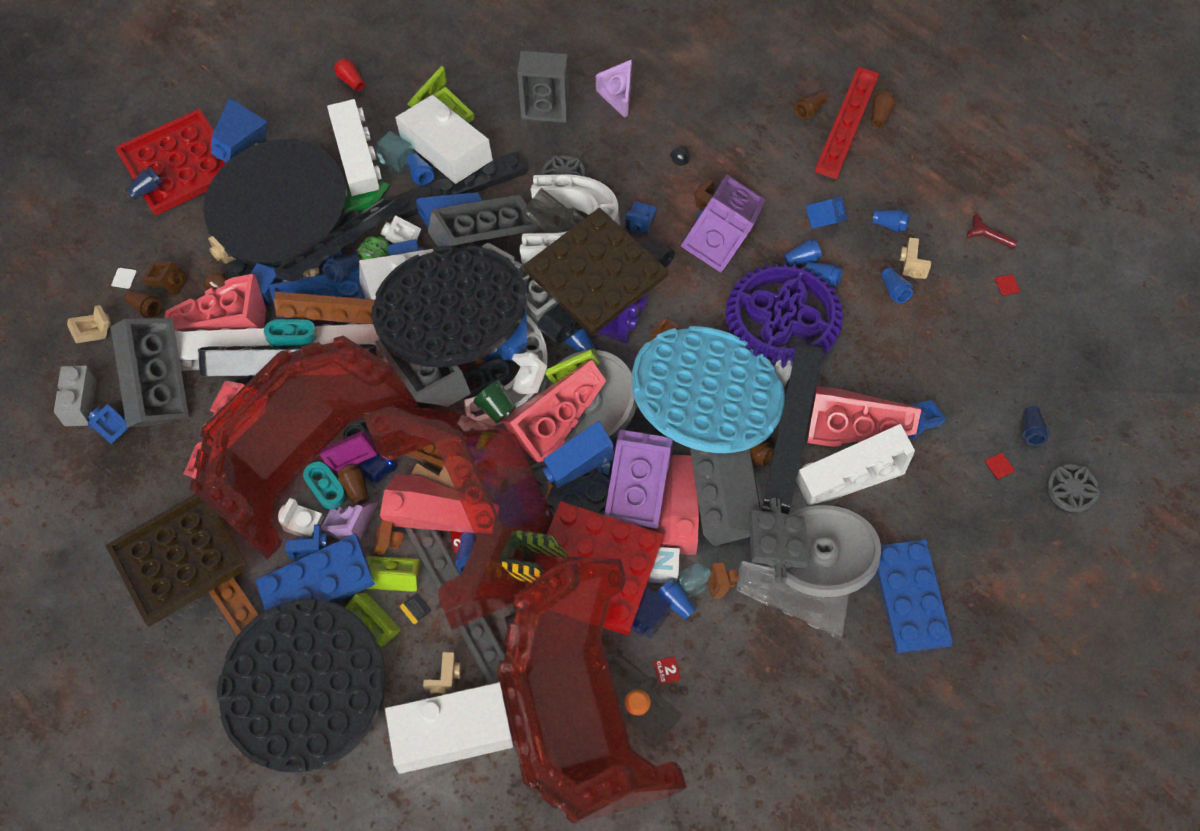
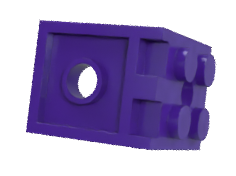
M645 294L598 331L597 334L627 344L631 331H635L638 326L639 313L641 310H645L649 297Z

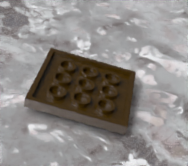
M600 207L523 265L524 271L591 336L595 335L667 278L669 272Z
M204 490L105 545L141 617L148 627L249 568Z

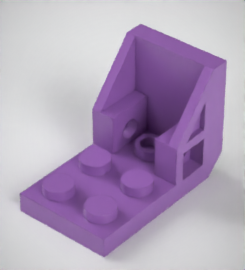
M726 174L681 247L714 269L722 272L753 227L766 199Z
M619 430L605 516L637 526L658 529L666 477L668 476L673 452V438Z

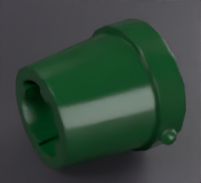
M499 380L487 386L473 400V403L483 410L495 423L501 422L516 409V405Z

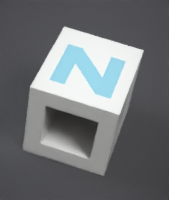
M660 547L648 582L666 583L672 579L677 583L680 549Z

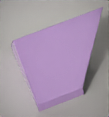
M632 60L596 75V91L624 118L628 116Z
M379 501L354 507L348 506L345 509L341 507L338 510L330 509L321 526L323 532L339 540L356 534L361 540Z

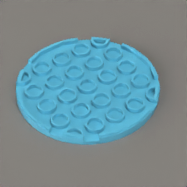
M689 326L688 329L681 330L673 328L659 333L656 338L646 342L640 349L631 373L632 393L646 419L665 436L673 438L675 442L696 450L711 453L744 451L766 440L774 432L782 417L785 392L782 381L778 379L774 372V366L767 358L763 357V354L754 356L752 348L750 350L746 349L745 346L748 342L740 341L739 337L722 330L700 326Z

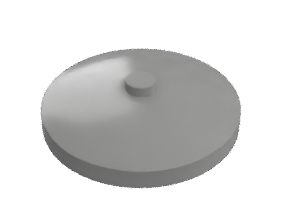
M596 350L600 361L597 368L606 382L590 406L586 407L578 419L579 422L575 428H572L564 440L565 443L598 421H600L612 441L618 436L619 430H625L632 420L637 407L631 387L632 372L617 356L605 351ZM586 351L574 353L564 358L559 363L566 361ZM547 376L539 393L553 385Z
M831 505L809 506L790 513V515L805 516L809 563L805 569L796 567L786 568L787 581L785 583L799 592L812 596L837 597L857 591L874 577L880 564L881 544L878 534L866 519L853 511Z

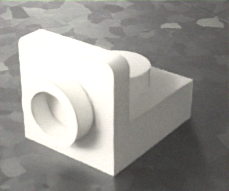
M395 215L391 223L386 221L380 235L384 236L383 238L396 244L413 239L417 240L421 228Z
M524 352L514 354L512 360L521 367L512 389L518 394L538 393L547 365L539 360V356L535 353Z
M289 498L287 504L283 505L279 511L278 521L284 531L300 537L313 539L314 525H321L324 516L320 512L299 506L295 499Z

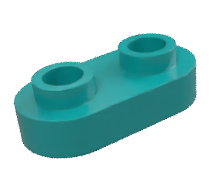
M277 319L268 322L264 327L266 341L275 346H304L312 343L317 336L314 324L304 319Z
M310 463L303 472L304 480L309 489L324 508L336 509L340 507L346 498L343 486L325 463ZM317 476H323L318 481L314 480ZM331 495H337L333 500L328 499Z

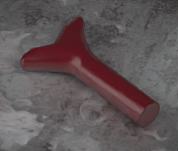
M977 213L973 216V228L968 231L967 238L985 236L1014 249L1017 240L987 227Z

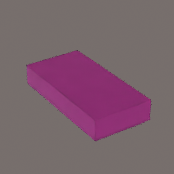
M365 430L321 449L319 455L331 471L336 474L346 466L358 464L376 456L379 449Z

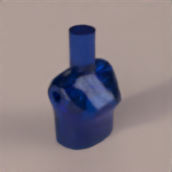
M397 440L386 451L378 448V454L361 462L358 465V469H362L365 478L374 484H378L385 476L396 470L398 462L394 457L400 452L399 449L402 443Z

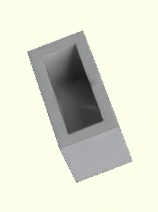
M64 366L60 369L58 382L60 391H57L54 413L64 426H87L90 420L88 416L93 411L97 380L87 366Z

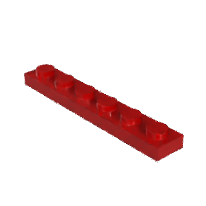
M860 67L857 68L818 160L815 173L834 179L838 178L878 81L879 73Z

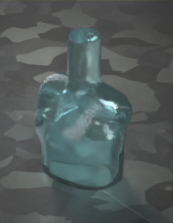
M697 563L679 573L680 585L688 597L702 592L707 587L708 581L711 578L709 568Z

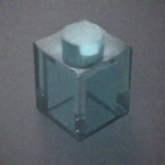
M390 131L383 138H380L375 145L378 161L398 173L405 169L408 165L406 162L407 157L413 154L412 144Z

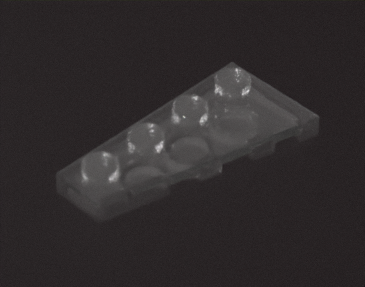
M742 561L737 591L766 605L771 604L783 610V613L791 617L800 618L808 622L809 626L816 629L820 628L831 633L832 637L841 640L849 594L837 597L808 595L793 589L785 582H775V571L773 568Z

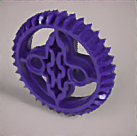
M775 262L772 268L765 264L763 270L756 267L754 273L748 271L746 277L742 276L739 283H735L726 303V324L730 334L739 337L740 341L748 342L745 348L748 350L752 348L754 356L763 354V357L771 360L773 366L776 365V361L780 360L783 369L787 361H790L791 367L793 365L796 348H781L789 342L791 335L804 340H810L819 335L820 337L810 344L823 347L821 358L823 353L827 354L830 351V348L835 345L837 338H839L840 330L842 329V304L839 303V296L835 295V288H829V281L822 282V275L816 277L814 270L806 272L805 266L801 269H798L796 264L792 267H787L785 262L782 267H779ZM774 283H784L777 294L766 290H757L750 295L752 291L759 287ZM807 291L812 293L822 303L827 313V322L822 321L820 312L817 309L805 305L808 296ZM741 307L746 309L752 321L763 325L760 332L762 341L754 337L743 324Z

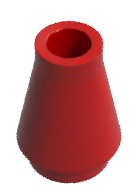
M343 58L335 64V75L352 87L355 92L364 88L365 82L352 60Z

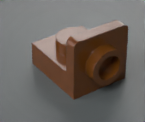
M708 179L705 184H701L695 192L696 207L700 210L707 206L714 195V181Z
M153 261L141 281L147 286L165 287L172 295H177L186 281L187 275L173 261Z

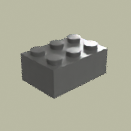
M521 51L517 71L521 119L567 122L569 108L568 54Z

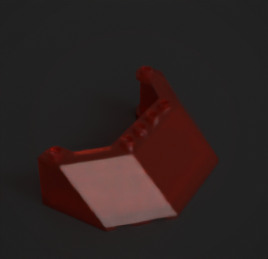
M345 336L336 337L332 343L324 345L317 342L302 346L301 351L289 354L287 351L277 353L202 427L200 437L203 439L202 448L197 450L194 464L197 472L195 479L191 480L190 490L268 560L282 543L281 534L273 528L277 496L321 452V449L325 448L351 420L386 412L394 418H402L408 415L418 402L413 398L407 387L388 363Z
M388 406L363 416L377 452L383 459L393 460L430 444H436L477 538L461 576L445 582L439 589V600L451 630L521 601L527 582L516 580L498 561L534 567L540 551L531 549L514 530L547 535L554 517L516 435L445 409Z
M567 556L518 592L513 604L517 607L514 622H509L504 644L508 646L505 659L499 660L497 668L523 784L529 789H536L542 794L541 798L554 809H561L567 814L566 819L573 824L666 799L687 788L682 769L676 762H665L656 766L634 751L630 745L601 639L610 600L624 588L626 583V575L621 559Z

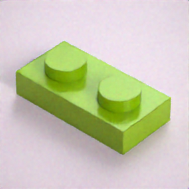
M446 87L433 94V96L467 123L474 120V113Z

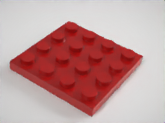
M200 108L115 147L133 180L143 169L147 170L151 167L163 181L159 185L160 188L143 195L154 216L207 192L214 176L225 164L224 161L211 154L214 130Z
M560 501L547 535L553 536L569 555L540 551L534 567L541 572L553 587L527 582L522 594V601L629 636L662 545L664 534Z

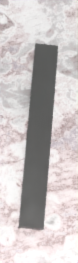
M404 528L487 684L499 682L502 684L515 677L512 666L462 575L458 572V568L437 530Z

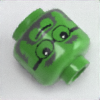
M369 236L359 246L356 255L360 260L390 256L387 247L389 242L381 236Z

